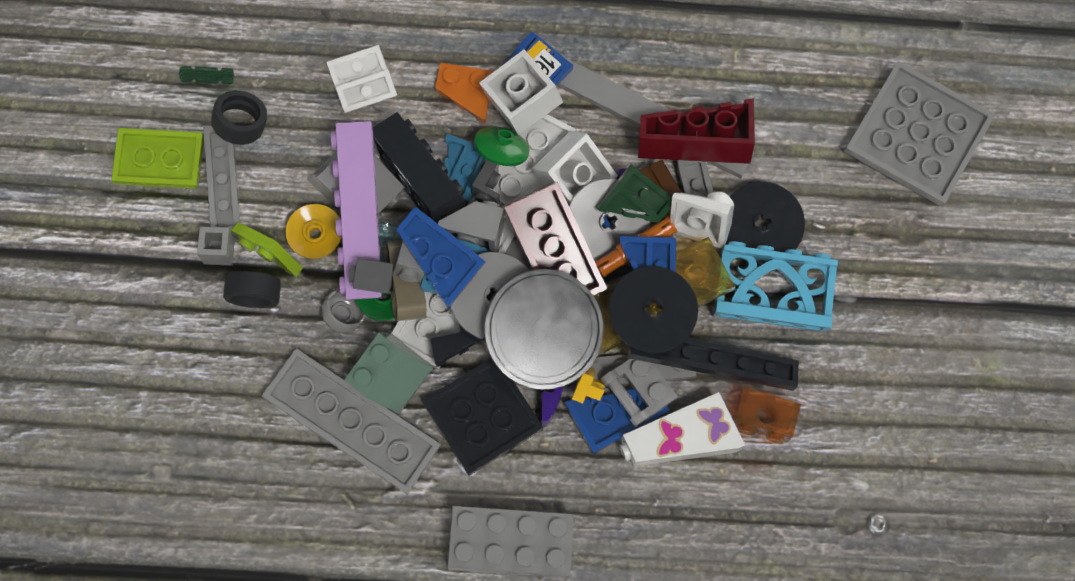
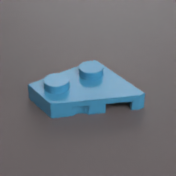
M447 134L445 137V142L448 144V158H445V166L448 170L447 176L451 181L456 179L465 192L462 196L466 202H470L473 197L472 184L487 159L478 153L474 143Z

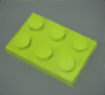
M118 128L111 178L114 185L198 189L204 134L202 132Z

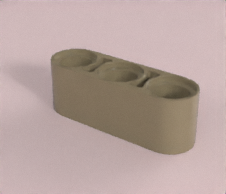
M402 241L385 242L386 263L394 264V268ZM392 276L390 294L395 321L426 318L427 308L425 292L421 289L422 281L421 283L417 281L406 282L401 280L399 276Z

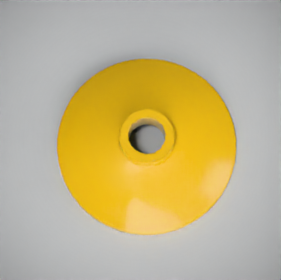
M309 204L297 209L290 216L286 225L285 233L289 246L296 254L307 259H320L330 255L337 249L342 240V236H337L336 219L339 216L334 210L321 204ZM313 231L321 232L320 236L316 239L311 238V233Z

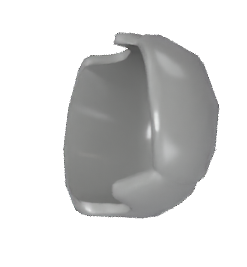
M334 290L329 294L322 306L323 320L329 328L338 333L354 331L362 324L366 317L359 310L356 300H346V294H341L340 291Z

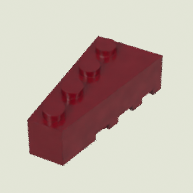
M754 98L746 99L742 104L731 105V102L719 103V107L703 109V106L692 107L687 112L679 113L677 110L640 116L638 158L751 164L755 146Z

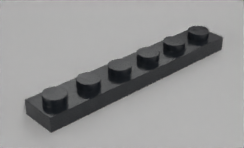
M688 338L679 347L660 354L643 353L628 346L627 358L791 391L798 388L799 360L691 338Z

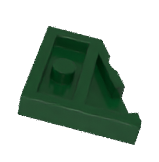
M630 164L596 208L604 213H617L625 217H637L645 221L659 223L671 208L672 196Z

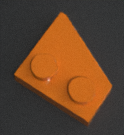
M440 62L435 87L436 92L445 99L452 100L463 111L467 110L476 116L479 122L486 124L490 101L479 83L494 71Z

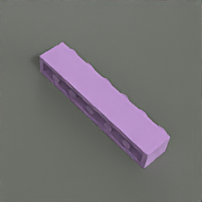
M371 121L336 123V131H331L332 149H337L338 160H333L334 178H339V189H334L335 207H341V218L336 219L337 236H342L343 247L338 248L339 265H344L345 277L339 278L340 293L346 294V300L383 298V293L353 289V283L349 282L351 264L356 265L357 259L381 262L373 125Z

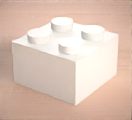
M522 50L479 83L488 100L518 136L563 103L556 85L525 50Z
M570 131L532 168L544 186L554 181L558 182L568 205L574 195L588 183L599 179H615L618 176L588 134Z

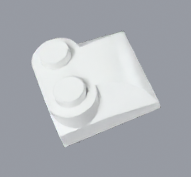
M712 192L707 197L687 193H674L670 216L671 223L675 225L678 231L674 234L723 249L732 224L734 210L732 199L723 192Z

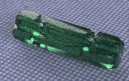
M181 66L179 69V78L182 82L192 83L193 80H196V83L218 84L219 81H222V84L234 83L235 74L232 68H221V70H218V67L196 66L195 69H192V66Z

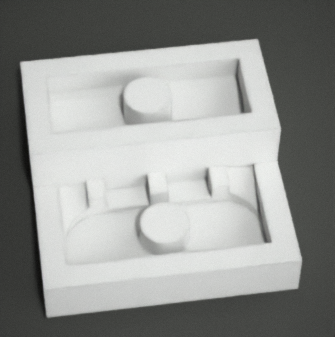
M379 45L326 62L344 113L397 96Z

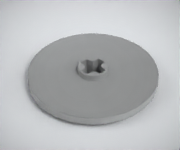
M606 178L588 183L574 195L569 204L594 261H598L616 249L615 246L620 244V236L636 237L650 228V221H645L642 218H630L611 212L604 213L596 208L618 179ZM605 215L609 217L614 216V219L611 221L613 224L611 228L607 226L602 227V224L605 222L603 218Z
M487 252L479 254L478 256L485 260L484 266L451 305L453 315L460 326L471 335L483 339L482 323L484 312L489 302L486 296L490 294V289L493 288L495 292L509 278L529 271L519 260L504 253Z

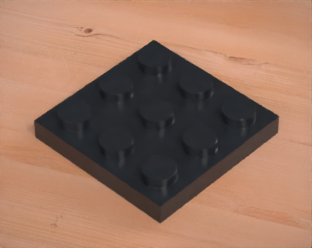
M488 359L422 400L423 405L468 477L536 435L544 428L514 381L505 376L491 359Z

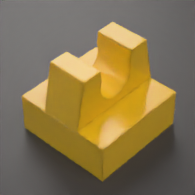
M590 367L580 376L573 392V400L582 404L586 396L601 400L605 391V385L594 378L596 369Z

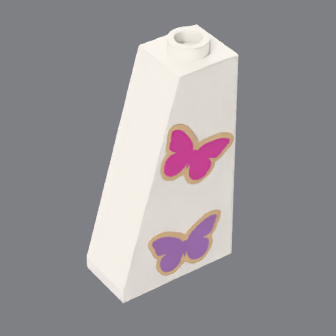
M718 392L624 434L619 448L625 461L630 460L634 467L736 453L745 444Z

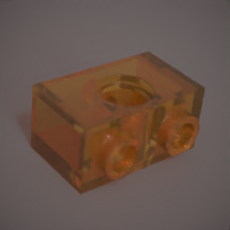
M744 387L739 394L733 421L738 428V432L754 436L757 433L766 436V440L769 442L783 444V442H788L793 438L801 403ZM761 411L768 412L772 417V423H762L758 413Z

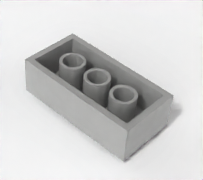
M453 506L448 569L449 571L569 579L574 514Z

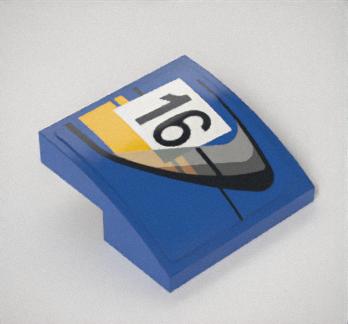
M533 31L506 60L508 62L522 50H525L556 87L573 70L571 62Z

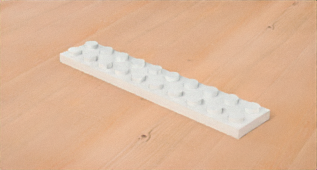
M547 114L520 134L529 146V156L524 163L517 166L499 165L501 177L496 187L491 190L500 194V208L544 187L532 168L570 131L576 132L575 128ZM473 196V197L471 198V200H470V202L468 203V205H470L471 203H473V202L476 201V200L474 199L475 196ZM504 211V230L497 252L505 254L516 234ZM425 292L426 318L398 321L391 334L439 370L441 366L436 367L430 339L459 333L460 327L453 315L451 306L447 309L438 294Z

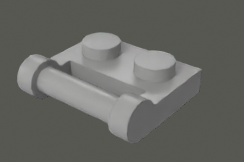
M629 359L600 379L605 387H610L632 417L630 421L635 427L678 398L654 363ZM625 376L647 406L646 409L642 411L639 409L618 380L619 378Z

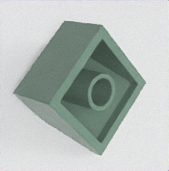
M380 332L344 380L366 398L399 414L434 367L390 332Z

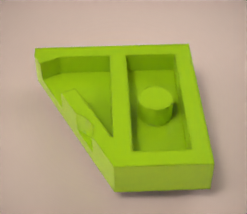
M237 222L231 230L239 238L237 243L249 252L256 251L260 257L268 262H273L295 277L303 269L276 240L240 222Z

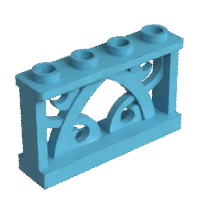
M735 241L729 242L728 245H723V249L720 252L713 317L827 332L832 328V308L838 260L831 259L830 255L823 253L806 256L802 255V251L787 249L785 253L774 251L773 247L759 245L757 249L745 247V243ZM734 259H744L748 263L746 269H741L737 266L738 272L746 277L743 281L734 277L730 272L729 266ZM756 261L766 262L757 268ZM792 266H799L800 269L797 272ZM777 269L788 278L796 291L785 295L775 309L770 308L769 299L765 292L753 284L764 275ZM809 269H818L824 275V283L820 288L808 289L807 285H811L817 279V277L811 279L807 276ZM726 280L739 286L731 302L724 301ZM748 290L760 297L758 305H752L749 302L750 297H754V295L747 293ZM824 293L822 314L818 315L816 314L812 296ZM800 297L801 301H794L798 306L797 310H790L787 306L788 300Z

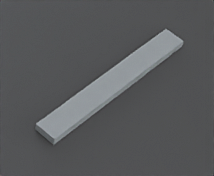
M567 59L573 64V70L560 82L558 87L637 127L640 125L641 115L671 111ZM708 162L740 179L749 165Z

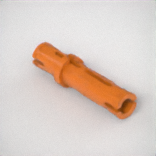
M667 216L664 220L636 237L667 238L678 231ZM620 244L615 246L616 249L595 261L603 277H606V275L625 263L627 266L629 265Z

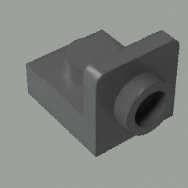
M487 160L472 184V195L475 196L474 199L477 202L492 201L499 205L500 194L491 190L496 187L501 177L498 164Z

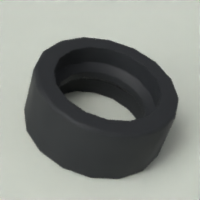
M238 90L225 92L217 98L214 104L211 126L215 133L224 141L238 145L250 144L259 139L264 131L267 121V109L264 103L251 93ZM232 109L242 110L249 113L256 122L248 126L235 125L229 122L223 116V113Z
M251 271L232 272L225 277L223 298L231 304L243 307H275L279 304L281 281L275 276Z

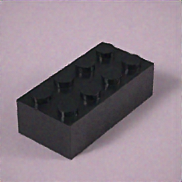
M396 112L373 127L375 149L386 168L405 187L403 190L415 206L438 224L440 220L468 206L462 196L465 192L456 179L451 181L447 176L448 170L440 158L437 160L431 155L433 153L427 141L424 138L419 140L415 135L417 131L408 118L404 120Z

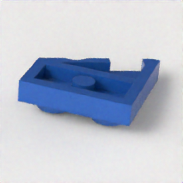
M620 236V245L633 271L642 267L659 266L676 272V238Z

